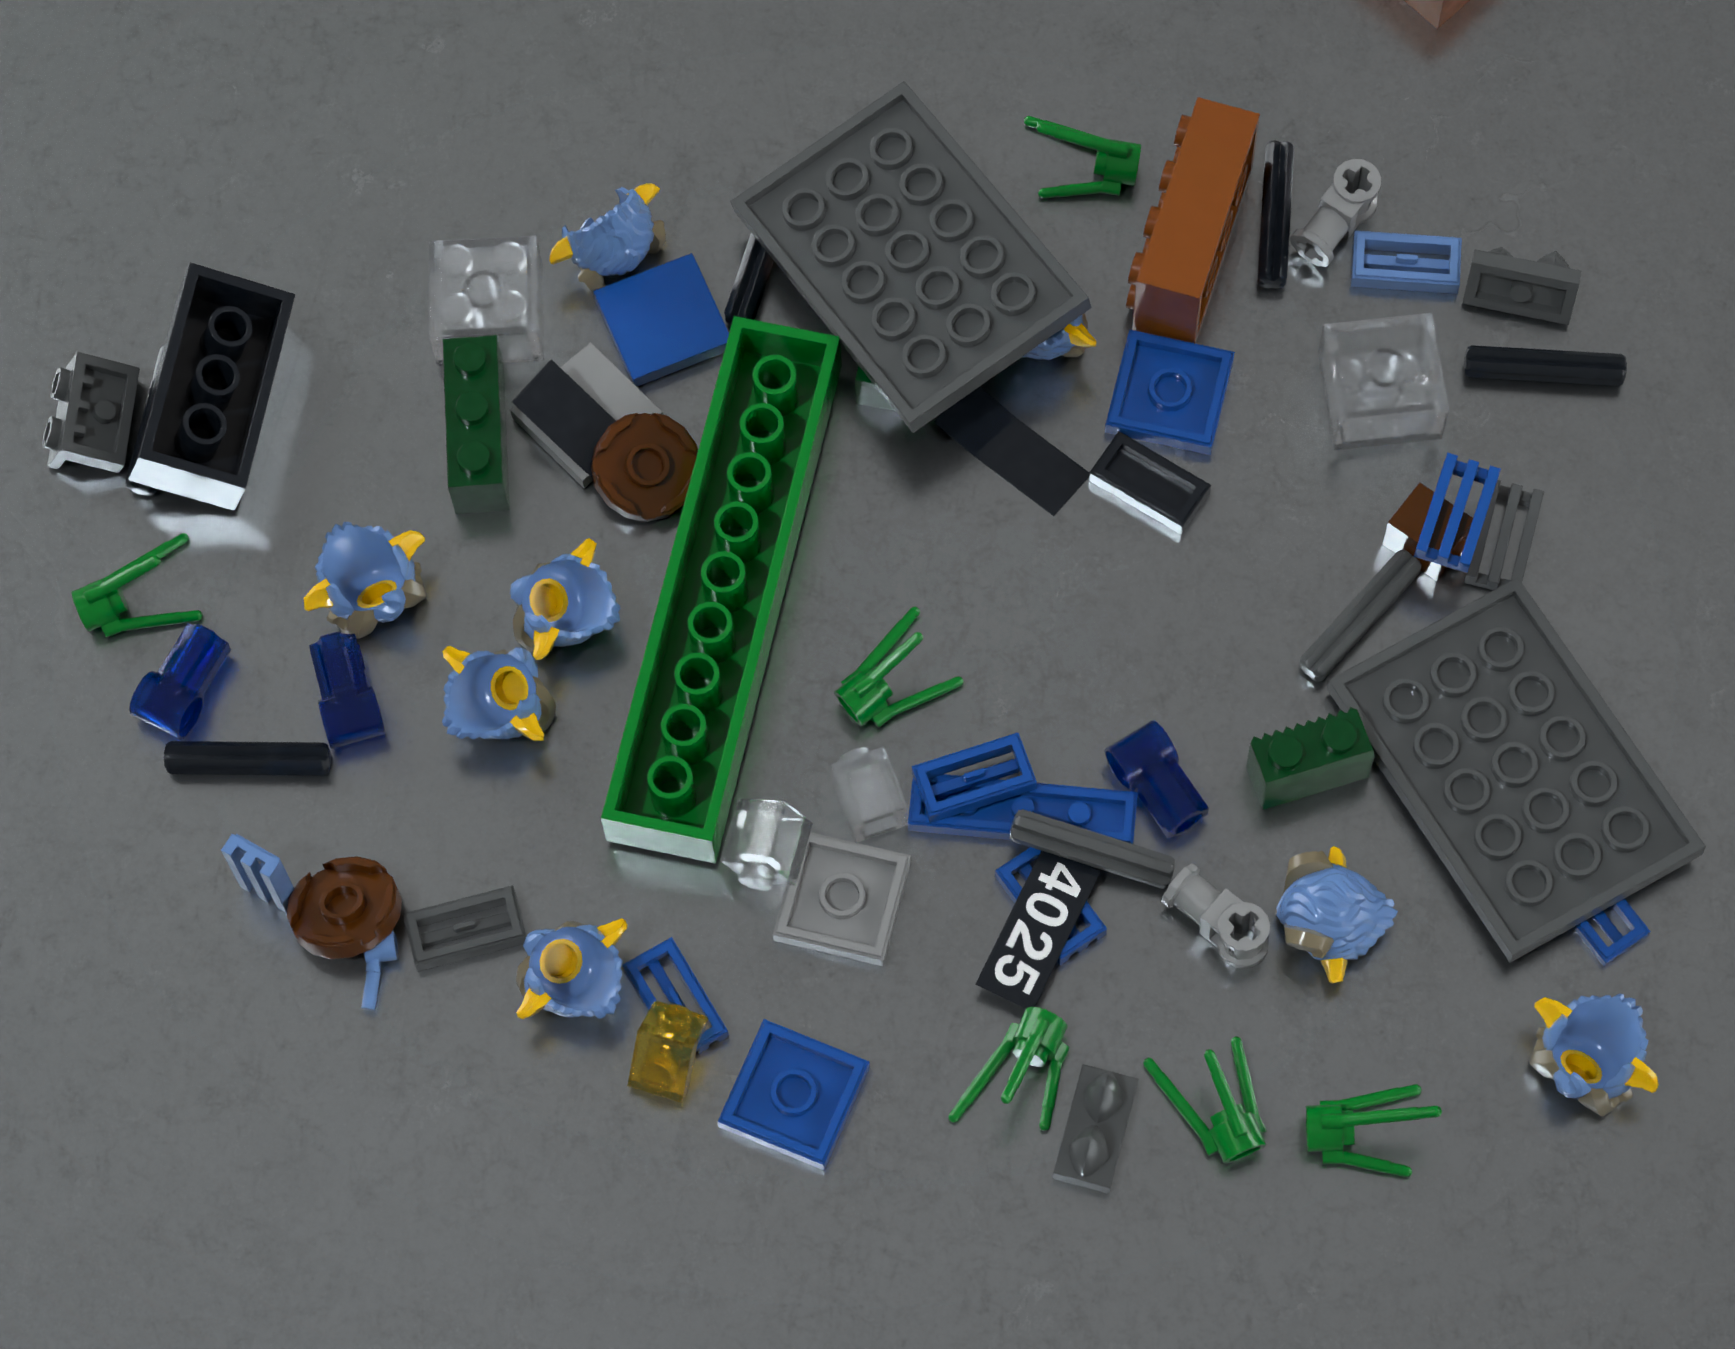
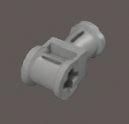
M1351 159L1337 167L1333 176V183L1320 199L1318 211L1304 229H1296L1290 237L1291 245L1300 256L1316 266L1327 267L1334 259L1332 251L1344 237L1348 240L1359 224L1365 223L1373 217L1377 209V195L1381 188V175L1378 169L1371 162L1364 159Z
M1194 863L1184 867L1168 886L1162 896L1161 903L1167 908L1175 906L1200 926L1199 934L1218 948L1220 956L1227 964L1235 968L1247 969L1263 961L1268 952L1270 922L1264 910L1253 903L1243 902L1227 888L1221 893L1199 875L1200 868ZM1248 930L1254 932L1253 940L1247 936L1242 937L1239 941L1233 939L1234 931L1241 935L1245 934Z

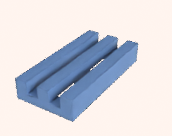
M1354 231L1350 287L1458 294L1462 238ZM1364 251L1450 255L1449 260L1418 258L1417 255L1397 254V256L1364 254Z
M231 834L221 851L239 886L248 892L254 887L258 897L267 903L273 898L277 908L287 914L288 900L294 891V887L280 858L238 834Z

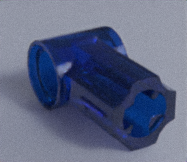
M187 623L159 670L147 673L138 684L130 702V715L180 740L185 738L195 727L204 705V693L231 651L229 643L220 638L214 631L198 623L196 625Z
M335 632L321 636L317 642L309 645L322 697V700H318V705L330 748L333 749L385 735L378 701L373 686L369 687L365 673V664L355 633L343 634Z
M1156 721L1148 722L1105 748V757L1118 781L1127 791L1131 792L1134 790L1138 793L1139 798L1167 838L1184 834L1208 815L1209 807L1179 766V757L1171 739Z

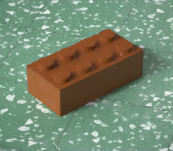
M1197 97L1191 117L1182 114L1174 139V146L1177 147L1173 161H1166L1159 184V191L1162 194L1158 207L1151 206L1146 220L1143 237L1147 239L1143 253L1136 252L1128 277V283L1131 284L1127 297L1126 308L1134 310L1132 330L1196 343L1252 171L1260 118L1259 113Z

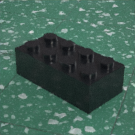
M190 262L179 288L129 475V481L235 511L247 486L295 294Z

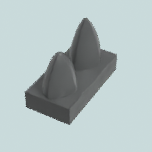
M1503 247L1492 249L1488 252L1475 249L1462 304L1569 325L1582 271L1571 269L1557 251L1543 256L1536 262L1513 257Z
M1082 1064L1055 1164L1053 1179L1110 1193L1138 1086V1078Z

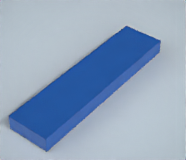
M942 774L930 778L929 782L930 785H934L959 776ZM913 778L908 831L1011 840L1010 828L1014 816L1018 810L1024 809L1133 844L1138 792L1037 783V789L930 823L925 805L922 803L919 795V788ZM993 780L944 797H940L936 799V802L954 796H958L979 788H983L1004 780Z

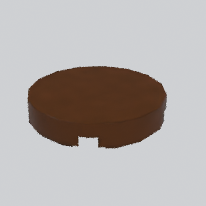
M658 413L625 415L608 426L594 448L591 471L595 489L608 507L625 518L644 522L668 518L684 506L698 453L697 444L684 426L667 415Z
M358 856L336 858L322 864L324 870L317 872L313 877L309 872L297 883L288 900L287 918L297 942L313 955L328 959L357 956L373 949L389 936L400 918L402 898L395 881L387 873L386 868L375 860Z

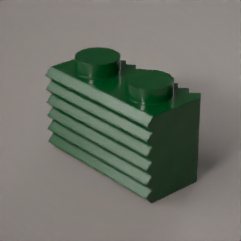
M1350 707L1347 713L1339 710L1337 716L1329 713L1326 720L1318 716L1315 723L1307 720L1305 726L1298 723L1294 729L1286 726L1283 733L1275 729L1272 736L1264 733L1262 739L1254 736L1250 743L1246 768L1260 805L1264 810L1368 778L1375 756L1358 710Z

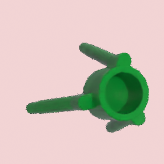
M1032 116L1024 118V124L1036 128L1039 133L1097 150L1093 174L1103 176V181L1041 188L1038 191L1040 198L1098 193L1119 196L1121 184L1135 186L1141 144L1105 139Z
M181 533L105 578L72 591L76 610L86 630L89 632L101 627L107 638L127 630L200 621L203 618V614L199 610L120 619L119 616L120 613L128 610L120 587L159 566L161 558L187 543L189 536L186 533Z
M916 606L909 609L860 666L841 681L842 686L834 691L841 706L861 727L872 719L879 728L893 716L940 697L949 691L961 687L964 683L963 678L957 676L895 703L887 704L886 700L893 695V692L883 678L922 642V633H914L875 669L874 667L919 616L920 609Z
M1027 1007L1020 1023L1010 1024L1004 1040L948 1115L949 1121L955 1123L961 1118L1014 1048L1013 1054L1018 1060L1001 1095V1101L1004 1104H1009L1012 1101L1029 1065L1044 1067L1048 1060L1050 1063L1039 1127L1042 1131L1049 1130L1055 1108L1062 1065L1070 1049L1068 1045L1062 1042L1068 1027L1067 1023L1061 1017L1046 1009Z
M1233 1037L1231 1039V1046L1244 1108L1242 1104L1236 1105L1215 1052L1212 1049L1204 1052L1210 1075L1224 1107V1110L1210 1117L1214 1126L1211 1130L1152 1058H1146L1143 1061L1144 1067L1200 1137L1208 1156L1219 1152L1223 1163L1227 1164L1252 1155L1267 1145L1262 1136L1267 1130L1258 1112L1248 1062L1240 1037Z
M1418 1084L1400 1088L1396 1087L1342 1100L1320 1101V1105L1306 1106L1307 1151L1322 1152L1323 1164H1347L1386 1174L1409 1177L1412 1174V1169L1409 1166L1344 1151L1343 1146L1355 1145L1354 1126L1436 1118L1441 1115L1442 1110L1439 1106L1353 1113V1110L1417 1096L1422 1091Z

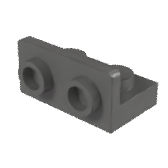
M76 352L65 369L60 367L57 369L51 389V399L58 400L56 417H49L42 443L43 448L50 449L47 467L59 470L64 461L68 460L116 473L120 472L125 464L140 371L139 367Z

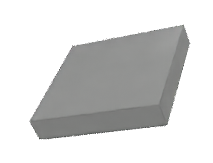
M591 342L560 367L616 421L625 415L634 413H658L663 415V412ZM516 406L510 410L512 418L583 488H586L594 481Z
M801 830L775 924L773 941L884 967L911 865V855Z

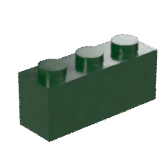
M497 335L443 339L448 490L455 514L510 510L504 363Z

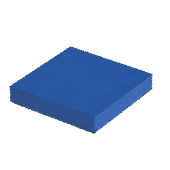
M693 253L593 291L597 306L630 380L637 387L720 355L725 351L729 332Z
M1129 330L1105 424V433L1116 435L1119 431L1132 439L1211 455L1235 352Z
M763 1019L717 1121L718 1127L825 1171L869 1071L870 1062Z

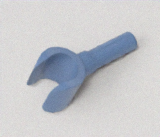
M393 930L376 947L364 952L366 961L365 972L367 973L361 1005L362 1009L375 1010L381 975L380 962L398 960V942Z

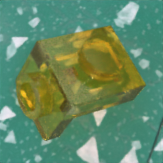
M655 1001L637 1031L627 1086L682 1103L689 1091L697 1045L706 1030L708 1017L692 1012L681 1005Z

